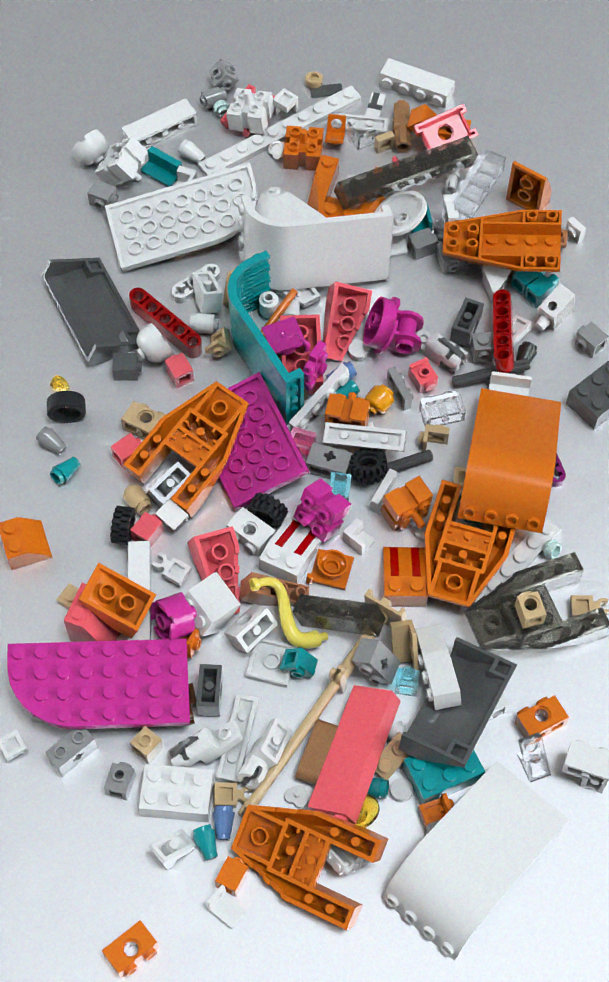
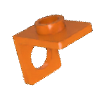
M328 114L325 142L343 144L346 115ZM339 119L342 122V126L340 128L332 127V120Z

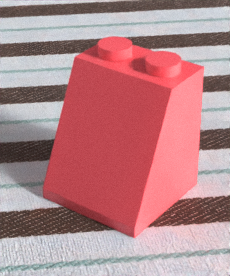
M81 583L64 618V624L70 641H117L120 632L111 628L78 601L86 586L85 583Z

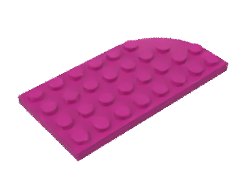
M169 639L16 643L7 645V669L13 694H15L21 706L30 715L48 723L50 726L62 729H103L190 725L187 639H174L171 641Z

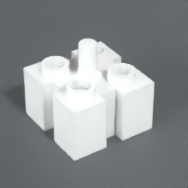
M237 88L233 97L234 103H230L226 113L229 130L243 132L244 128L250 130V133L264 134L268 126L267 118L271 119L275 109L272 92L258 91L252 93L250 89Z
M133 136L124 139L122 143L112 144L105 153V159L100 162L95 174L105 183L113 186L121 185L123 182L132 181L133 179L138 182L142 176L137 170L144 163V157L148 151Z

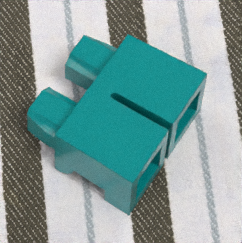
M517 271L513 274L511 286L536 309L559 283V278L555 274L546 277L544 275L546 272Z

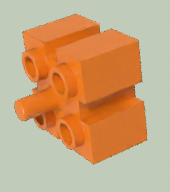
M287 125L283 152V169L298 170L299 166L306 167L305 170L316 171L323 150L324 128L309 127V130L302 129V126Z
M350 392L347 399L343 394L330 393L324 422L368 426L370 401L361 397L356 398L357 395L354 392Z
M419 475L405 483L403 487H398L385 494L383 498L384 504L381 506L380 512L393 531L399 528L401 530L407 528L411 524L410 520H413L417 527L422 529L426 526L422 518L428 515L433 494Z

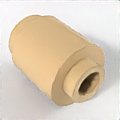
M130 485L124 490L123 499L130 507L135 508L136 513L143 515L144 512L148 513L153 506L151 499L140 485Z

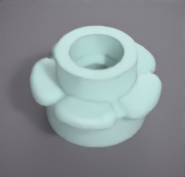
M219 100L213 105V113L216 116L223 117L230 105L225 100Z
M556 539L548 540L544 543L542 551L546 558L555 559L560 554L562 546Z

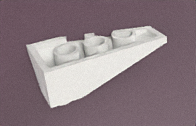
M271 187L268 191L263 192L254 209L262 217L279 222L326 218L292 193L282 190L280 187Z

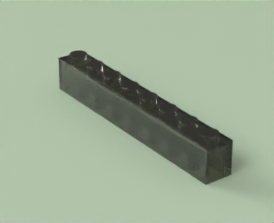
M465 136L339 181L334 189V193L343 210L355 209L362 203H372L379 197L392 195L395 191L400 190L402 192L412 185L416 184L419 186L431 178L435 180L445 173L452 174L459 168H468L474 164L479 154L469 136Z

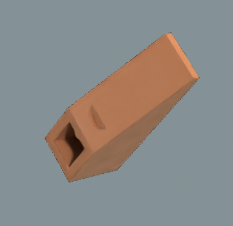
M251 572L241 580L240 601L263 606H278L277 595L272 587L262 586L259 590L252 591L249 585L251 578L256 577L260 579L271 576ZM278 579L284 585L292 607L309 606V586Z

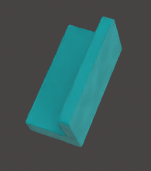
M151 146L147 150L149 160L141 168V173L166 187L173 186L178 180L177 169L179 166H182V162Z

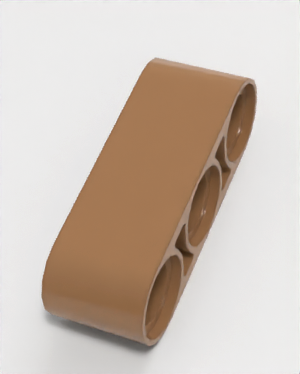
M320 719L316 721L295 775L296 779L316 785L336 734L337 725Z

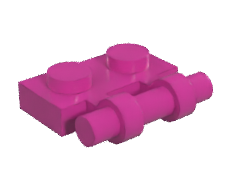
M320 340L309 354V360L303 368L304 386L308 391L313 389L319 375H323L327 369L326 359L328 353L326 352V343Z

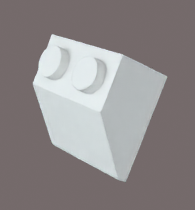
M217 572L196 584L184 595L189 605H193L196 609L197 617L194 618L195 628L199 629V634L202 637L220 633L241 605Z

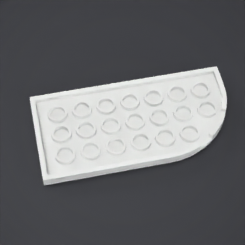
M250 163L106 205L105 209L122 272L216 245L238 233V220H241L238 204H241V195L250 196L254 209L257 202V187Z

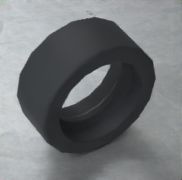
M58 391L47 398V416L54 422L73 423L81 420L86 414L85 398L78 392Z

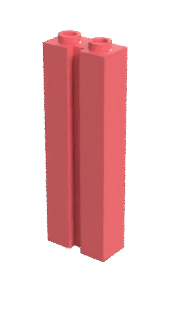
M353 686L307 807L310 810L321 811L356 824L401 702L392 690Z

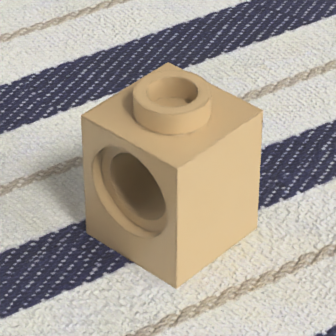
M526 591L517 596L515 608L522 627L527 628L543 624L547 614L539 592L531 593ZM525 606H532L535 610H528Z
M146 726L130 742L132 752L147 764H150L164 749L162 739Z

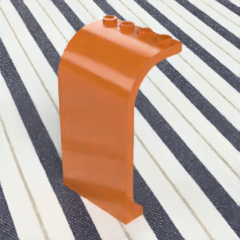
M481 388L458 518L537 533L543 532L555 470L561 402Z

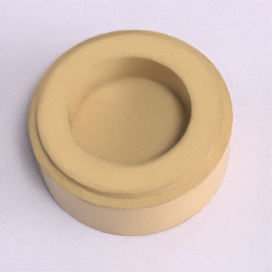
M315 71L307 73L305 76L306 86L313 89L321 87L323 84L322 74Z

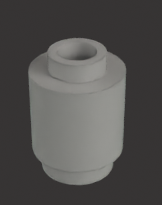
M215 87L203 91L199 97L202 107H206L207 110L213 108V105L219 100L228 101L224 87Z

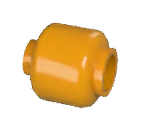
M383 384L380 386L374 385L365 396V400L370 401L369 412L374 415L376 413L385 414L394 403V393Z

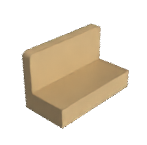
M412 619L390 622L392 653L401 661L400 663L411 661L414 670H419L417 634Z

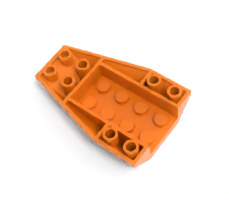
M517 210L446 222L444 224L442 255L471 264L514 271L560 272L562 210Z

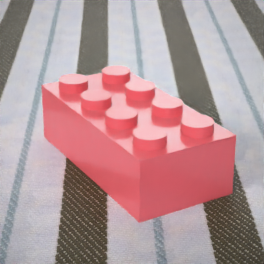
M320 314L280 316V321L295 316L305 340L310 342V351L308 352L304 351L303 345L291 354L282 355V364L289 373L298 368L303 372V368L309 360V354L318 341H321ZM319 375L313 389L308 391V395H314L323 385V375Z

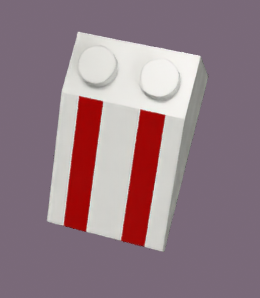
M288 517L263 550L259 558V570L279 579L299 584L322 541L311 533V527H304L300 522Z

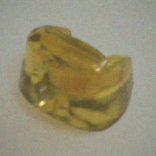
M56 375L52 378L50 386L56 392L71 391L70 385L62 376Z

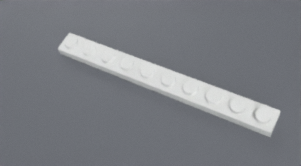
M349 86L270 126L264 134H255L198 163L199 169L205 176L213 174L223 165L231 169L268 150L272 142H284L287 125L302 126V129L307 130L309 127L327 120L328 114L341 113L360 103L362 97L352 86Z

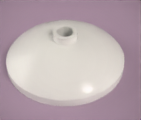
M402 191L385 199L374 213L380 212L381 205L389 204L393 214L392 237L401 236L420 224L426 214L427 203L424 197L416 191Z

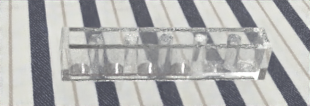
M488 149L477 157L474 168L471 167L469 169L466 180L461 181L458 192L452 195V202L455 210H458L459 220L473 218L503 172L506 157ZM444 209L440 219H436L432 226L438 241L442 243L444 224L446 223Z

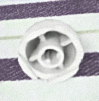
M96 129L84 136L85 140L82 142L78 141L71 150L75 160L82 165H99L105 159L104 155L108 150L107 140Z
M152 323L139 331L136 341L139 348L136 351L143 360L147 358L150 362L161 363L174 354L167 341H164L162 334Z

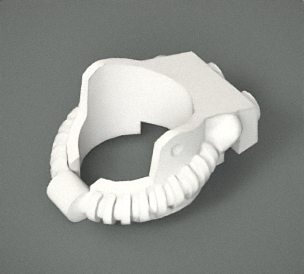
M333 844L326 859L333 870L339 875L352 874L369 863V861L359 856L356 858L349 856L342 848Z

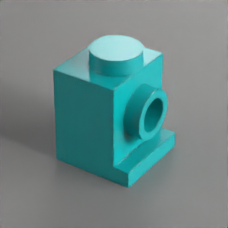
M301 647L286 649L280 670H288L296 678H304V676L311 678L315 673L318 659Z

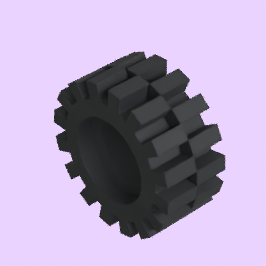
M361 448L360 452L356 450L354 455H351L349 461L351 476H353L354 480H357V483L363 481V485H367V482L373 485L374 481L379 483L381 479H384L388 472L386 454H383L382 450H371L369 448L364 450V448ZM368 464L374 465L372 467H363Z
M261 492L254 495L247 508L249 512L272 528H279L288 514V508L285 507L284 503H280V500L274 499L272 495L268 496L266 493L263 495Z
M116 506L110 529L111 543L128 545V542H131L130 530L135 525V508Z

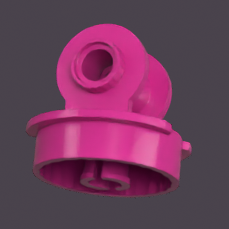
M381 296L375 301L367 317L363 332V343L365 346L373 348L374 353L379 355L388 346L397 353H415L421 349L422 345L420 337L415 333L423 328V317L413 311L399 310V298L392 297L388 299Z

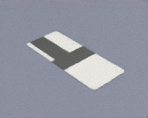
M372 92L365 116H380L386 97L385 94Z

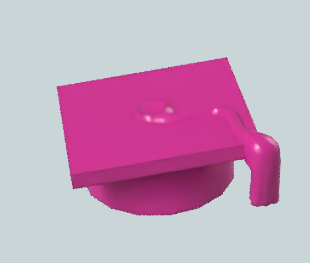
M295 316L261 327L266 340L276 355L291 354L303 345L305 352L310 351V342L305 340Z

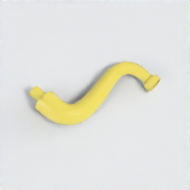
M254 577L249 580L252 591H257L262 586H270L274 589L277 595L281 627L286 639L293 646L303 649L317 648L321 646L322 641L328 640L327 632L319 633L317 630L303 633L297 628L288 593L278 579L273 577L257 579Z

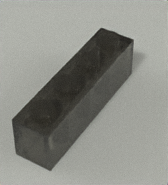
M304 594L299 595L293 609V614L301 626L379 637L386 619L378 604Z

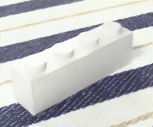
M388 58L380 72L379 86L434 104L435 106L446 108L454 94L455 81Z
M185 98L122 127L123 140L133 136L147 149L197 126V112Z
M436 624L416 628L417 648L420 652L418 654V664L420 668L424 667L422 678L424 685L428 684L429 686L426 689L428 701H433L435 710L461 705L460 688L442 625Z

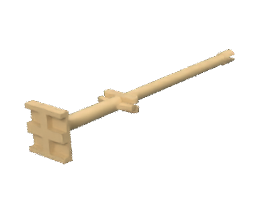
M371 589L367 590L364 595L366 613L374 618L342 664H339L337 669L333 667L330 670V683L285 746L278 764L268 770L264 780L238 811L237 814L241 818L248 805H259L336 692H345L347 688L346 680L356 667L352 659L361 638L375 639L385 624L390 627V622L407 620L406 609L401 608L400 611L392 608L390 600L383 597L380 601L373 597Z

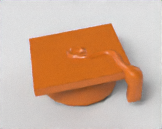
M318 549L312 572L307 573L306 583L311 584L313 582L345 590L354 557L344 555L338 550Z

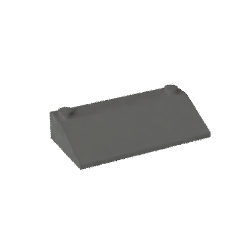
M100 258L53 259L48 261L42 277L87 363L106 362L113 359V353H129L139 348L136 341L140 330Z
M456 637L450 657L460 688L461 705L435 710L433 701L429 702L428 698H426L408 732H403L398 750L419 760L465 767L517 664Z

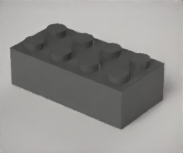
M609 361L569 391L566 404L594 430L609 419Z

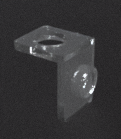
M350 122L346 123L347 139L350 143L354 144L358 151L375 144L376 130L359 136ZM372 136L370 141L364 143L366 138Z

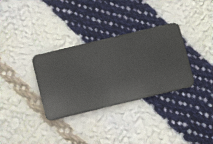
M341 83L322 85L315 89L310 88L311 97L331 96L343 90Z

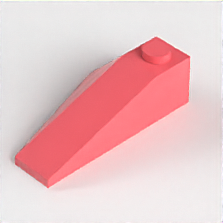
M336 281L328 287L323 342L326 343V352L328 353L327 359L339 362L343 360L349 345L352 343V339L369 311L372 290Z
M233 526L194 536L187 544L201 580L217 572L240 603V587L238 586L239 544ZM240 607L234 614L240 613Z

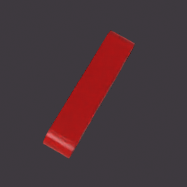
M137 287L130 291L131 309L148 324L152 323L162 336L189 358H198L202 354V340L199 334L144 289Z
M504 289L498 290L493 294L494 358L496 369L501 373H509L514 369L513 307L511 294L508 290Z

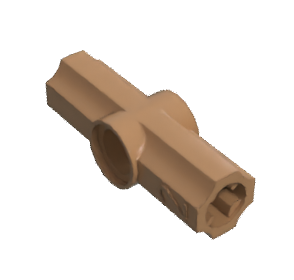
M398 100V102L394 103L393 107L395 150H398L399 153H406L408 150H411L412 131L407 127L410 117V106L405 100Z

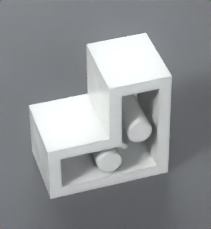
M572 739L562 772L582 778L581 787L602 794L609 781V749L604 747L597 748L584 740Z

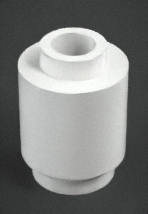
M271 291L264 292L259 297V312L265 319H269L279 306L277 294Z
M191 314L190 328L195 330L196 333L214 334L215 330L219 328V319H216L215 314Z

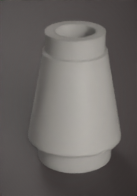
M45 426L36 436L40 445L59 455L67 448V445L64 444L52 428Z

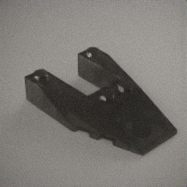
M573 552L515 572L504 583L496 586L491 593L483 596L466 609L464 614L479 647L487 651L552 649L586 644L607 637L609 633V620L603 607L562 621L549 594V591L580 581L584 569L576 553ZM526 591L531 593L539 592L547 614L543 624L527 628L522 627L515 608L517 596ZM525 606L528 610H535L532 606Z

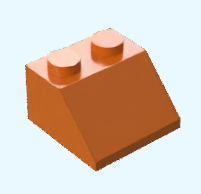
M16 517L0 522V535L11 570L52 558L41 520Z

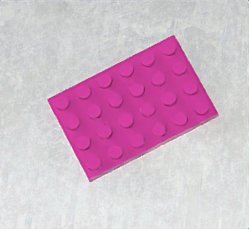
M260 372L228 388L249 403L228 461L219 476L236 511L250 504L256 493L270 494L310 473Z

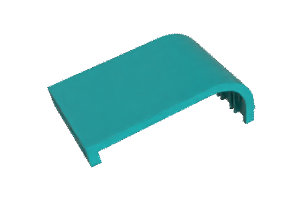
M264 251L240 263L229 278L228 300L231 339L236 351L252 375L260 372L286 425H289L290 420L304 406V373L300 368L290 373L287 371L249 315V313L259 309L260 295L271 290L269 287L271 282L269 271L271 269L268 263L270 255L267 251Z

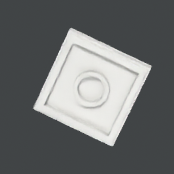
M263 638L253 647L245 678L288 688L291 672L280 670L285 650L297 647L292 644Z

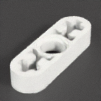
M207 264L196 271L215 272L213 276L216 281L220 279V269L216 264ZM192 274L173 286L172 298L175 302L185 303L195 296L194 286L191 285V282H193Z

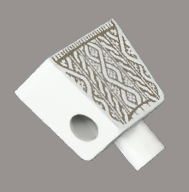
M560 283L540 305L539 319L534 323L535 327L540 331H543L547 326L555 330L574 312L575 294Z

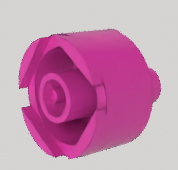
M182 592L152 602L150 606V619H155L157 626L153 628L159 639H169L170 641L191 635L194 631V618L197 617V612L193 605H189Z

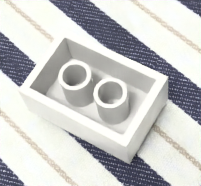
M145 764L139 801L140 815L142 817L209 822L214 784L213 770Z

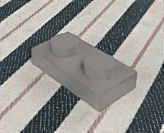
M395 366L391 367L387 371V381L405 411L411 408L412 399H414L413 393L410 388L406 387L403 374L401 372L398 373Z

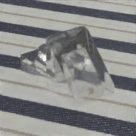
M538 732L519 739L520 751H517V756L529 782L531 783L550 776L551 772L542 735Z

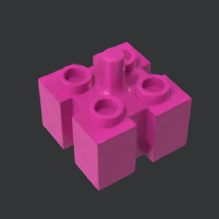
M320 478L304 488L300 498L302 503L297 506L293 517L304 527L309 525L311 533L324 543L340 532L344 522L342 518L347 515L351 503L342 495L333 494V488Z

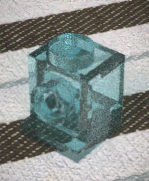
M409 666L398 668L394 693L416 697L420 670H415Z

